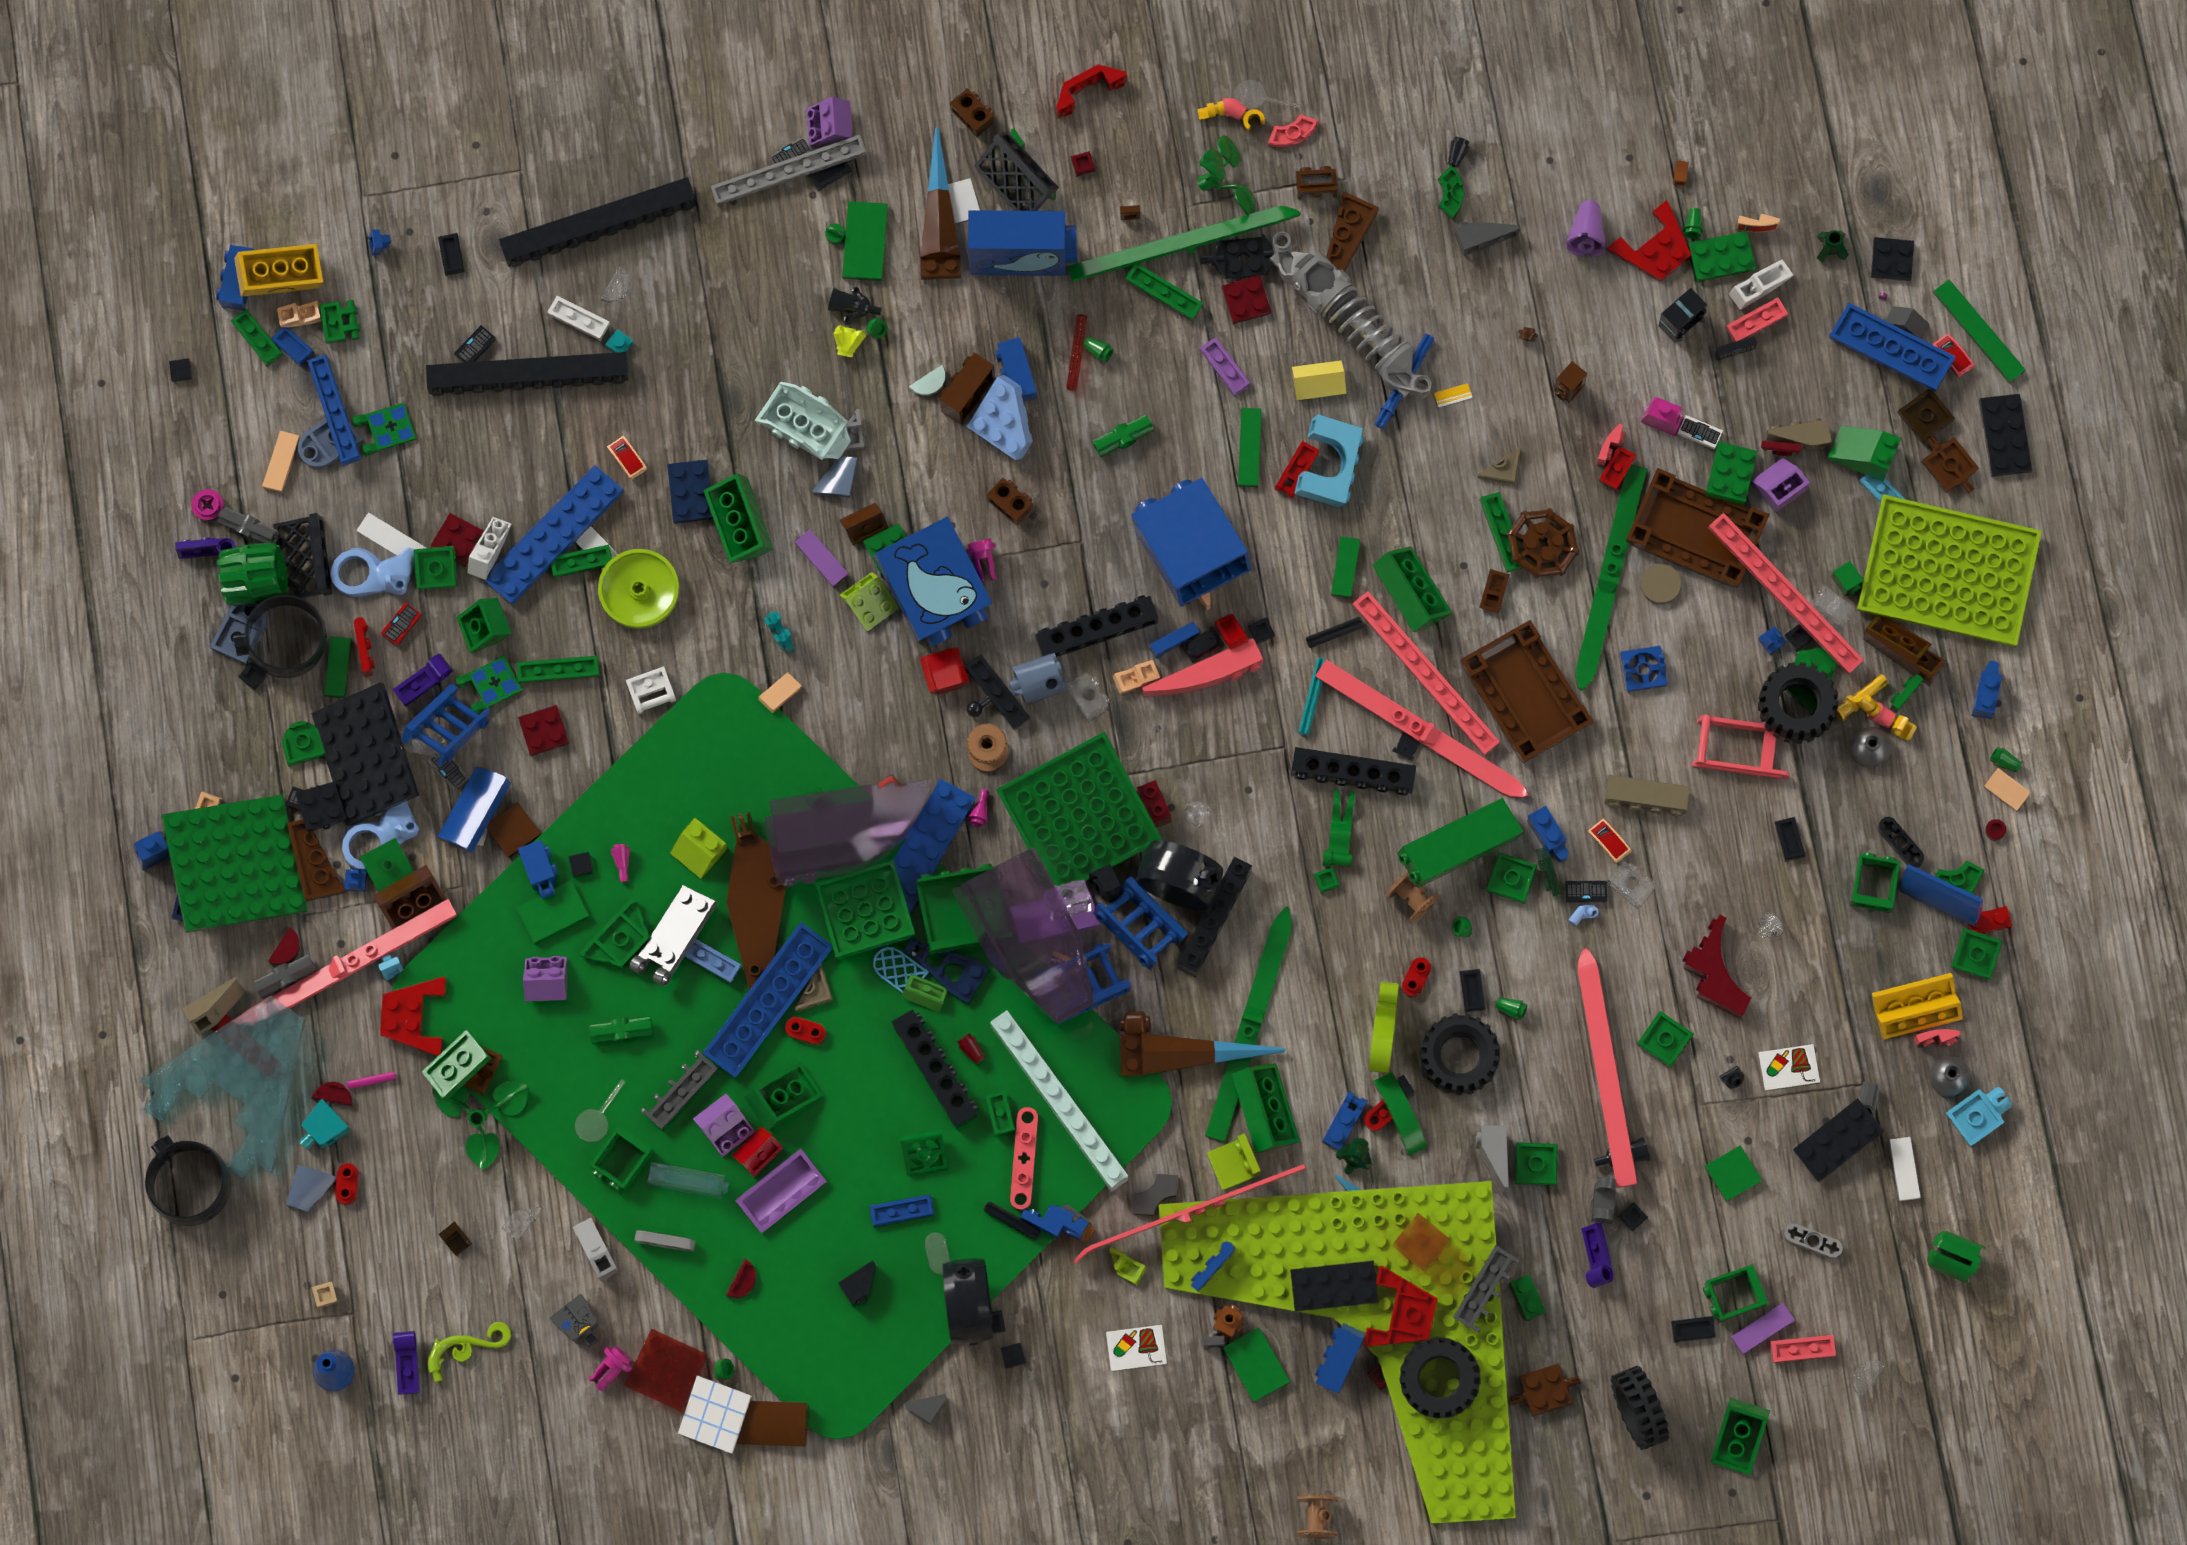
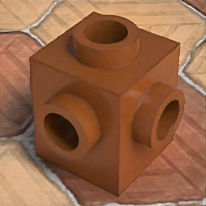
M1224 1305L1223 1309L1219 1308L1213 1318L1216 1320L1213 1330L1232 1340L1235 1332L1240 1333L1245 1323L1242 1320L1243 1314L1240 1313L1241 1309L1234 1305L1229 1307ZM1226 1319H1232L1233 1321L1227 1322Z

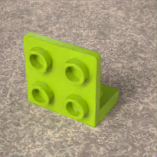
M872 572L839 595L842 601L849 605L866 631H869L899 609L880 578Z
M1245 1133L1237 1136L1236 1141L1207 1152L1208 1159L1222 1190L1261 1175V1170Z

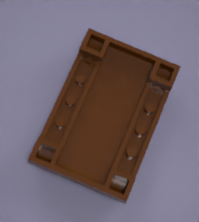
M1657 468L1628 533L1626 542L1637 549L1726 586L1738 588L1746 567L1708 527L1724 513L1756 546L1770 514L1753 507L1749 509L1739 504L1705 496L1706 490L1675 478L1676 475Z
M1531 620L1460 659L1465 673L1522 763L1529 761L1594 723L1585 706L1581 705L1540 639L1541 636Z

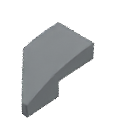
M856 409L846 425L851 442L845 452L865 449L860 410Z

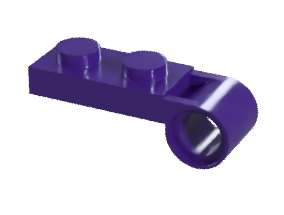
M203 538L201 540L175 542V550L179 559L219 555L222 550L236 547L234 541L230 538Z
M437 654L428 660L425 667L392 690L406 707L448 677L453 669L441 654Z
M1595 1223L1581 1228L1591 1270L1586 1272L1588 1285L1596 1288L1612 1282L1614 1273L1602 1223Z
M415 1331L393 1333V1344L396 1355L398 1395L420 1393L416 1333Z

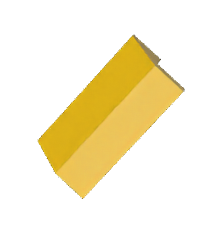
M1952 973L1872 993L1874 1011L1883 1040L1963 1019L1961 1002L1955 992Z

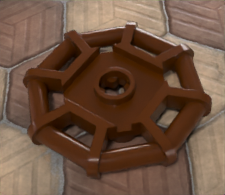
M1551 508L1521 512V516L1506 534L1509 539L1512 562H1516L1537 579L1542 576H1562L1566 574L1567 568L1580 553L1574 533L1575 526L1557 515ZM1545 518L1544 523L1533 524L1531 519ZM1550 520L1555 522L1563 529L1561 531H1558L1556 528L1549 524ZM1526 524L1528 527L1527 532L1524 535L1519 534L1520 529ZM1564 534H1567L1569 547H1565L1563 544ZM1538 540L1546 541L1547 547L1543 546L1541 548ZM1517 541H1521V544H1523L1524 549L1522 553L1519 552ZM1561 553L1567 554L1560 564L1557 560L1558 556ZM1524 557H1527L1528 559H1530L1531 561H1533L1536 565H1535V566L1532 565V564L1529 563L1527 560H1525ZM1548 563L1552 564L1553 567L1541 568V565Z

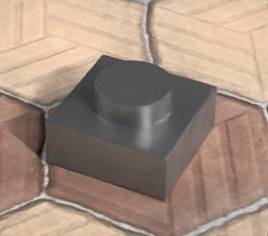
M1209 1333L1207 1337H1203L1204 1349L1225 1346L1224 1336H1220L1219 1333Z

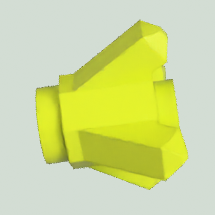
M841 325L837 326L833 333L837 345L836 349H838L837 354L853 357V353H855L866 337L865 331H856V329Z

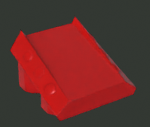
M950 648L920 658L930 693L940 695L961 689L969 683L959 648Z

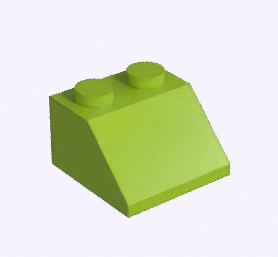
M694 818L681 833L670 854L702 879L728 848L722 839Z

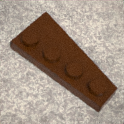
M1344 191L1326 258L1338 270L1342 269L1345 272L1376 217L1379 207Z
M303 819L288 822L287 827L305 901L344 894L345 889L341 885L314 831H306Z

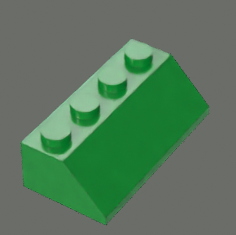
M737 473L703 490L729 563L757 558L774 550L748 477Z
M1411 546L1389 551L1372 565L1413 632L1425 630L1452 614L1446 601Z
M1277 1064L1248 1067L1232 1074L1255 1153L1269 1152L1299 1143L1300 1139Z

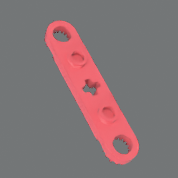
M1030 1107L1022 1108L1018 1112L1010 1201L1013 1208L1020 1211L1030 1206L1032 1198L1038 1115ZM1028 1112L1031 1113L1034 1117L1031 1123H1024L1022 1115ZM1023 1154H1027V1157L1030 1158V1161H1026V1164H1022V1161L1018 1160ZM1019 1194H1023L1027 1198L1026 1203L1023 1205H1018L1015 1202V1197Z

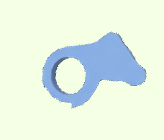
M351 548V550L341 553L334 560L330 573L333 585L341 594L349 597H363L381 592L401 596L407 591L408 583L415 567L414 549L406 548L399 555L381 562L366 549ZM361 559L368 564L369 576L364 583L358 586H348L340 580L339 570L346 561Z
M408 801L386 810L379 822H359L346 830L347 834L343 839L342 851L345 856V862L350 867L356 870H366L362 862L355 859L350 852L351 842L358 834L364 832L373 833L378 836L381 845L395 837L400 845L418 834L419 827L415 823Z

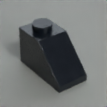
M873 1260L838 1283L852 1307L856 1304L859 1307L868 1301L867 1297L871 1294L876 1271V1264Z

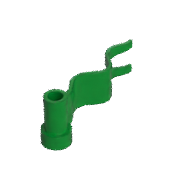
M1335 789L1328 850H1324L1322 866L1331 867V865L1351 867L1352 855L1348 853L1355 791L1350 793L1343 821H1341L1339 789Z

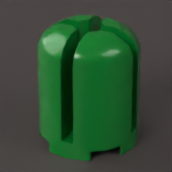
M1949 1231L1938 1233L1933 1241V1245L1970 1260L1972 1263L1969 1265L1930 1249L1927 1256L1928 1266L1933 1270L1971 1285L1968 1279L1970 1274L1975 1276L1982 1259L1979 1256L1981 1248L1986 1249V1247Z

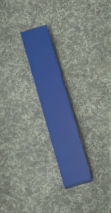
M324 354L307 360L342 466L362 460L327 355Z

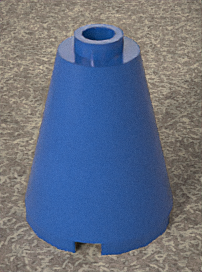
M328 1350L319 1355L315 1360L313 1377L321 1388L328 1391H339L346 1388L352 1382L355 1366L350 1356L341 1350Z

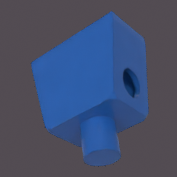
M158 831L134 843V852L142 870L170 858L165 833L162 831Z

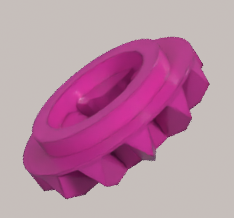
M204 489L193 497L191 508L197 518L204 521L214 520V518L219 516L221 510L224 509L223 499L215 490ZM202 500L207 503L211 501L213 510L209 508L203 510L205 506Z

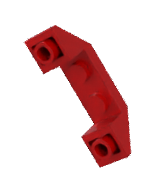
M1098 64L1063 83L1057 102V117H1066L1074 112L1075 101L1071 94L1076 95L1084 87L1097 84L1101 78H1103L1109 90L1119 89L1127 82L1126 72Z

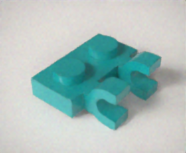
M772 611L767 614L764 621L771 633L775 631L776 634L773 637L780 649L785 648L788 654L795 650L790 640L792 635L788 628L784 629L780 622L782 618L778 611Z

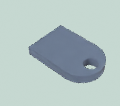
M324 419L308 430L299 440V455L302 461L309 467L316 469L325 468L339 459L327 419ZM350 424L356 444L358 446L361 443H363V440L358 435L353 426ZM310 449L316 451L313 458L308 459L305 457L306 451Z
M258 604L231 606L210 648L247 665L250 657L249 655L237 656L233 635L244 633L245 624L249 617L246 615V610L250 607L255 608ZM263 613L252 627L250 646L253 652L266 629V613Z

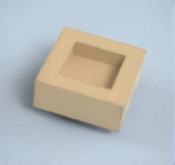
M332 1281L312 1287L318 1308L338 1303Z

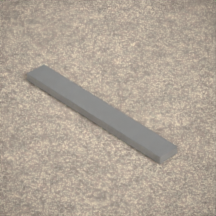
M857 135L710 187L716 205L719 206L867 155L861 135Z

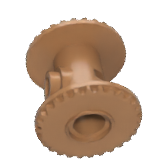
M992 724L979 725L970 732L967 738L969 760L973 766L986 772L995 771L1002 767L1008 757L1005 733L999 727Z
M1406 872L1393 884L1385 897L1389 900L1398 894L1404 901L1410 899L1407 904L1415 912L1409 919V922L1415 923L1433 907L1440 894L1437 892L1428 898L1425 895L1427 890L1423 886L1418 888L1411 881L1409 873Z
M1322 1494L1298 1496L1297 1501L1308 1503V1530L1297 1531L1296 1535L1301 1538L1310 1539L1338 1537V1532L1327 1531V1523L1331 1519V1512L1327 1509V1503L1338 1502V1497Z

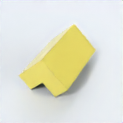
M1342 360L1292 367L1297 400L1346 394L1345 372Z

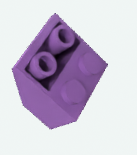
M830 97L806 109L809 146H827L853 137L850 101Z
M1784 458L1751 481L1775 513L1807 491L1810 484L1799 468Z
M567 957L526 958L523 975L525 1002L566 1000L568 989Z
M727 1094L693 1118L703 1134L722 1157L755 1132Z

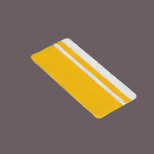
M1466 383L1435 392L1434 396L1438 407L1470 399L1472 398L1469 384Z

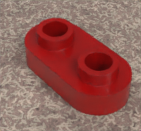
M1419 957L1414 959L1402 982V991L1408 997L1418 996L1431 972V964L1426 958ZM1422 964L1425 969L1420 971L1417 969V966ZM1413 982L1416 984V987L1411 989L1408 984Z
M793 1017L786 1023V1032L793 1039L819 1045L826 1038L825 1028L819 1023L799 1017ZM798 1024L800 1027L798 1030H793L792 1026ZM818 1030L819 1035L812 1036V1031Z
M1384 1100L1373 1107L1364 1118L1365 1126L1371 1131L1380 1130L1392 1120ZM1371 1118H1377L1378 1123L1372 1124Z
M351 1163L342 1164L337 1170L335 1196L342 1205H350L357 1198L359 1172ZM350 1170L351 1174L347 1177L344 1176V1172ZM345 1190L349 1191V1195L347 1197L342 1196V1193Z

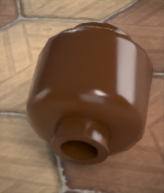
M1144 1011L1126 1012L1124 1019H1120L1121 1032L1125 1031V1035L1136 1036L1147 1034V1032L1151 1031L1150 1016H1147Z

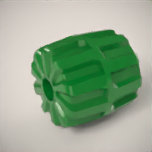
M276 543L248 544L222 550L219 553L217 566L220 572L217 575L218 580L221 582L220 591L227 605L260 604L267 598L287 593L288 578L285 559L280 547Z

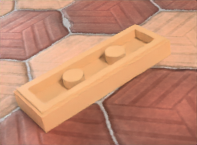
M280 431L262 485L263 488L280 493L283 492L300 440L299 435Z

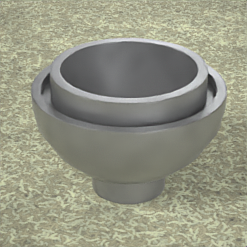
M1866 727L1859 730L1853 736L1850 751L1855 761L1860 765L1871 768L1878 767L1889 758L1891 742L1888 735L1881 729ZM1874 741L1876 746L1871 747L1868 743Z
M1945 1056L1938 1059L1932 1065L1929 1072V1080L1931 1086L1938 1094L1945 1097H1956L1964 1093L1969 1087L1971 1072L1968 1065L1962 1059L1955 1056ZM1952 1070L1955 1072L1956 1076L1950 1077L1948 1075V1072Z

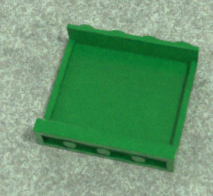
M984 864L979 869L973 870L971 867L960 869V872L955 873L944 871L938 876L925 874L920 876V879H917L915 885L930 955L1011 940L1012 932L1011 928H1008L997 876L998 865Z

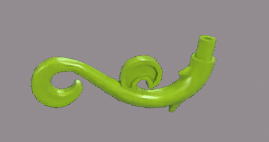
M495 1322L490 1325L487 1331L489 1339H491L492 1334L496 1331H500L503 1335L502 1340L496 1343L468 1335L450 1336L440 1342L436 1337L428 1357V1370L432 1374L434 1382L443 1381L440 1365L444 1359L440 1358L446 1349L453 1345H462L463 1349L461 1351L454 1347L452 1355L456 1361L465 1362L472 1355L471 1345L487 1348L506 1346L511 1339L509 1326L503 1322Z

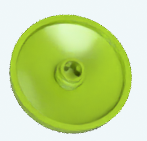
M632 549L618 554L607 563L599 578L598 595L604 611L612 620L624 627L643 629L659 624L671 614L679 598L680 588L675 569L665 557L651 550Z

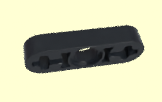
M1884 817L1878 825V831L1906 865L1909 864L1916 868L1921 866L1924 861L1923 852L1894 818ZM1884 823H1886L1887 825L1890 823L1892 824L1891 830L1895 834L1893 839L1890 838V836H1892L1891 831L1888 829L1885 831L1883 829L1885 826ZM1899 837L1904 838L1907 842V845L1903 848L1895 844V840ZM1909 846L1912 847L1910 853L1913 856H1915L1916 854L1919 856L1917 859L1918 862H1911V855L1908 852L1906 853V855L1903 853L1908 850Z

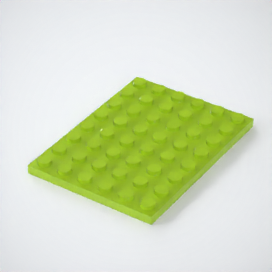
M1883 494L1857 611L2017 647L2042 530Z

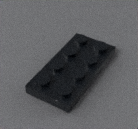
M2020 394L1980 398L1979 403L1991 477L2032 472Z
M1857 1098L1796 1146L1793 1151L1817 1182L1820 1183L1881 1135L1884 1130L1861 1100Z
M1374 1260L1290 1270L1295 1312L1379 1303Z

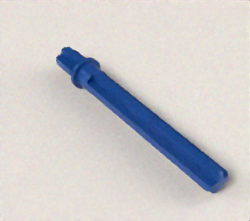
M1429 334L1423 336L1413 354L1412 373L1414 375L1434 342V337ZM1393 389L1385 405L1381 406V412L1375 421L1376 427L1384 429L1390 418L1395 416L1394 411L1403 397L1397 390Z

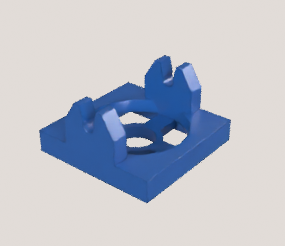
M1661 645L1620 652L1627 692L1668 685L1666 664L1664 662L1665 657L1662 654ZM1644 654L1652 656L1658 664L1650 665L1645 661ZM1635 656H1638L1639 663L1637 666L1629 668L1630 661ZM1642 664L1647 665L1649 673L1646 675L1640 674L1638 666ZM1659 671L1657 677L1652 682H1649L1648 676L1651 672ZM1637 674L1642 678L1643 683L1635 681L1631 675Z

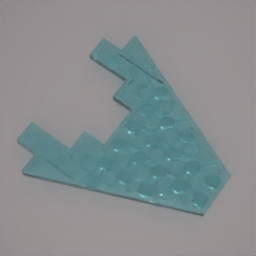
M269 996L142 1078L140 1082L155 1092L143 1110L162 1122L185 1088L202 1099L214 1082L244 1103V1106L233 1121L249 1132L228 1163V1169L245 1179L254 1164L258 1163L272 1173L306 1019L274 997Z

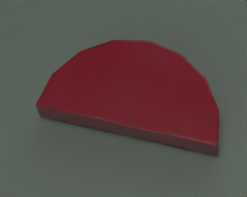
M1763 440L1761 443V448L1764 451L1772 450L1773 455L1792 456L1793 453L1798 455L1802 444Z
M291 927L269 958L268 963L281 965L290 963L297 957L300 950V940L297 933Z
M326 1082L315 1089L311 1097L314 1100L320 1101L323 1099L325 1102L352 1106L350 1091L338 1082Z
M744 1259L726 1294L727 1297L741 1298L749 1294L754 1288L757 1279L756 1271L747 1259Z

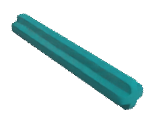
M1318 658L1316 661L1299 727V734L1308 736L1310 733L1323 682L1315 677L1326 660L1323 658Z

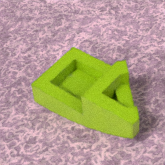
M1111 1247L1109 1250L1118 1276L1137 1286L1147 1267Z

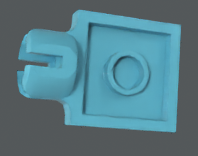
M1996 1087L1987 1094L1978 1089L1946 1112L1947 1117L1970 1147L2004 1124L2001 1115L2011 1108L2012 1102L2009 1096L1998 1102L2006 1093L2002 1088Z

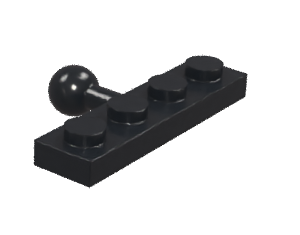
M979 655L965 666V669L986 694L978 702L972 701L967 705L966 710L971 717L980 716L983 708L992 702L1013 730L1030 719V716L982 655Z

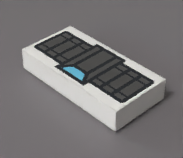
M1685 415L1677 435L1715 450L1723 430Z

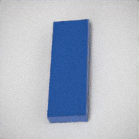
M931 1194L869 1206L873 1227L935 1216Z

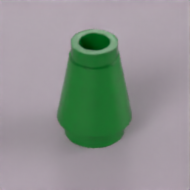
M1699 208L1689 209L1683 229L1687 238L1698 239L1703 233L1701 210Z
M1087 337L1083 344V347L1100 362H1108L1114 352L1110 344L1091 337Z
M1996 747L1990 757V761L1993 762L1994 766L2017 772L2022 764L2019 759L2003 747Z
M1499 997L1495 1009L1515 1020H1522L1528 1005L1523 1003V1000Z

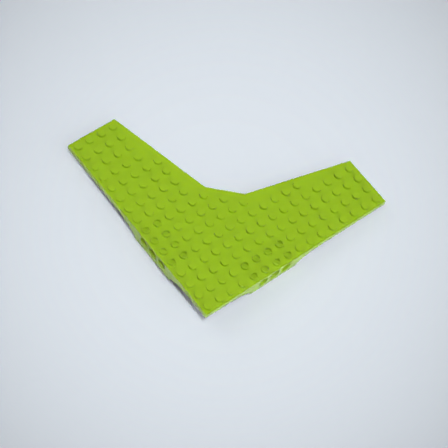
M1492 1181L1225 1200V1205L1214 1208L1213 1205L1205 1208L1206 1212L1195 1216L1194 1213H1191L1190 1215L1193 1220L1191 1223L1175 1219L1160 1225L1164 1288L1295 1311L1291 1269L1374 1260L1376 1281L1379 1267L1384 1266L1438 1298L1430 1339L1436 1337L1449 1338L1461 1343L1473 1354L1480 1368L1481 1384L1479 1386V1393L1472 1402V1405L1465 1409L1463 1413L1451 1418L1437 1419L1428 1417L1416 1411L1403 1395L1399 1380L1400 1368L1405 1360V1356L1408 1355L1415 1345L1420 1344L1422 1341L1370 1346L1367 1348L1379 1359L1431 1523L1516 1518L1501 1296L1499 1298L1494 1295L1490 1296L1483 1308L1490 1313L1489 1316L1481 1313L1474 1324L1481 1329L1479 1333L1453 1318L1495 1245L1497 1246ZM1206 1201L1159 1204L1160 1219ZM1226 1241L1232 1243L1235 1246L1234 1253L1199 1292L1191 1286L1193 1283L1191 1279L1198 1271L1203 1272L1207 1268L1205 1264L1213 1255L1216 1257L1221 1252L1222 1243ZM1499 1281L1494 1291L1501 1295ZM1377 1285L1379 1303L1298 1312L1334 1318L1339 1324L1343 1325L1345 1323L1366 1333L1367 1327L1388 1332L1397 1289ZM1437 1358L1426 1363L1421 1371L1420 1380L1426 1393L1433 1397L1442 1398L1454 1393L1459 1385L1460 1376L1454 1363L1448 1359Z

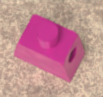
M1654 397L1648 403L1641 422L1676 436L1684 416L1680 406Z

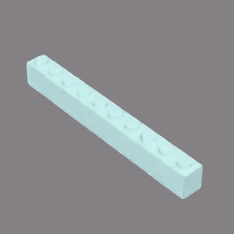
M1006 1010L992 1020L990 1024L993 1031L1110 1191H1114L1128 1181L1127 1173L1009 1012Z

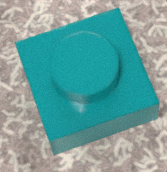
M617 329L605 346L612 352H627L634 341Z

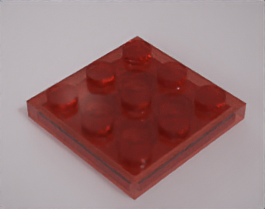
M651 1328L624 1386L682 1412L693 1389L696 1377L699 1376L708 1358V1354Z

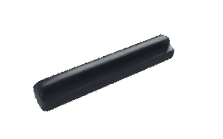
M1360 617L1315 633L1306 637V643L1309 648L1362 629L1364 627L1363 621Z
M988 1202L984 1207L985 1213L1031 1239L1037 1240L1039 1237L1040 1229L994 1203Z

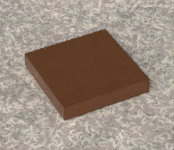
M518 802L492 819L486 827L508 859L519 852L518 848L530 844L541 835V832Z

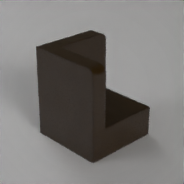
M455 1221L438 1234L455 1256H458L472 1245V1242Z

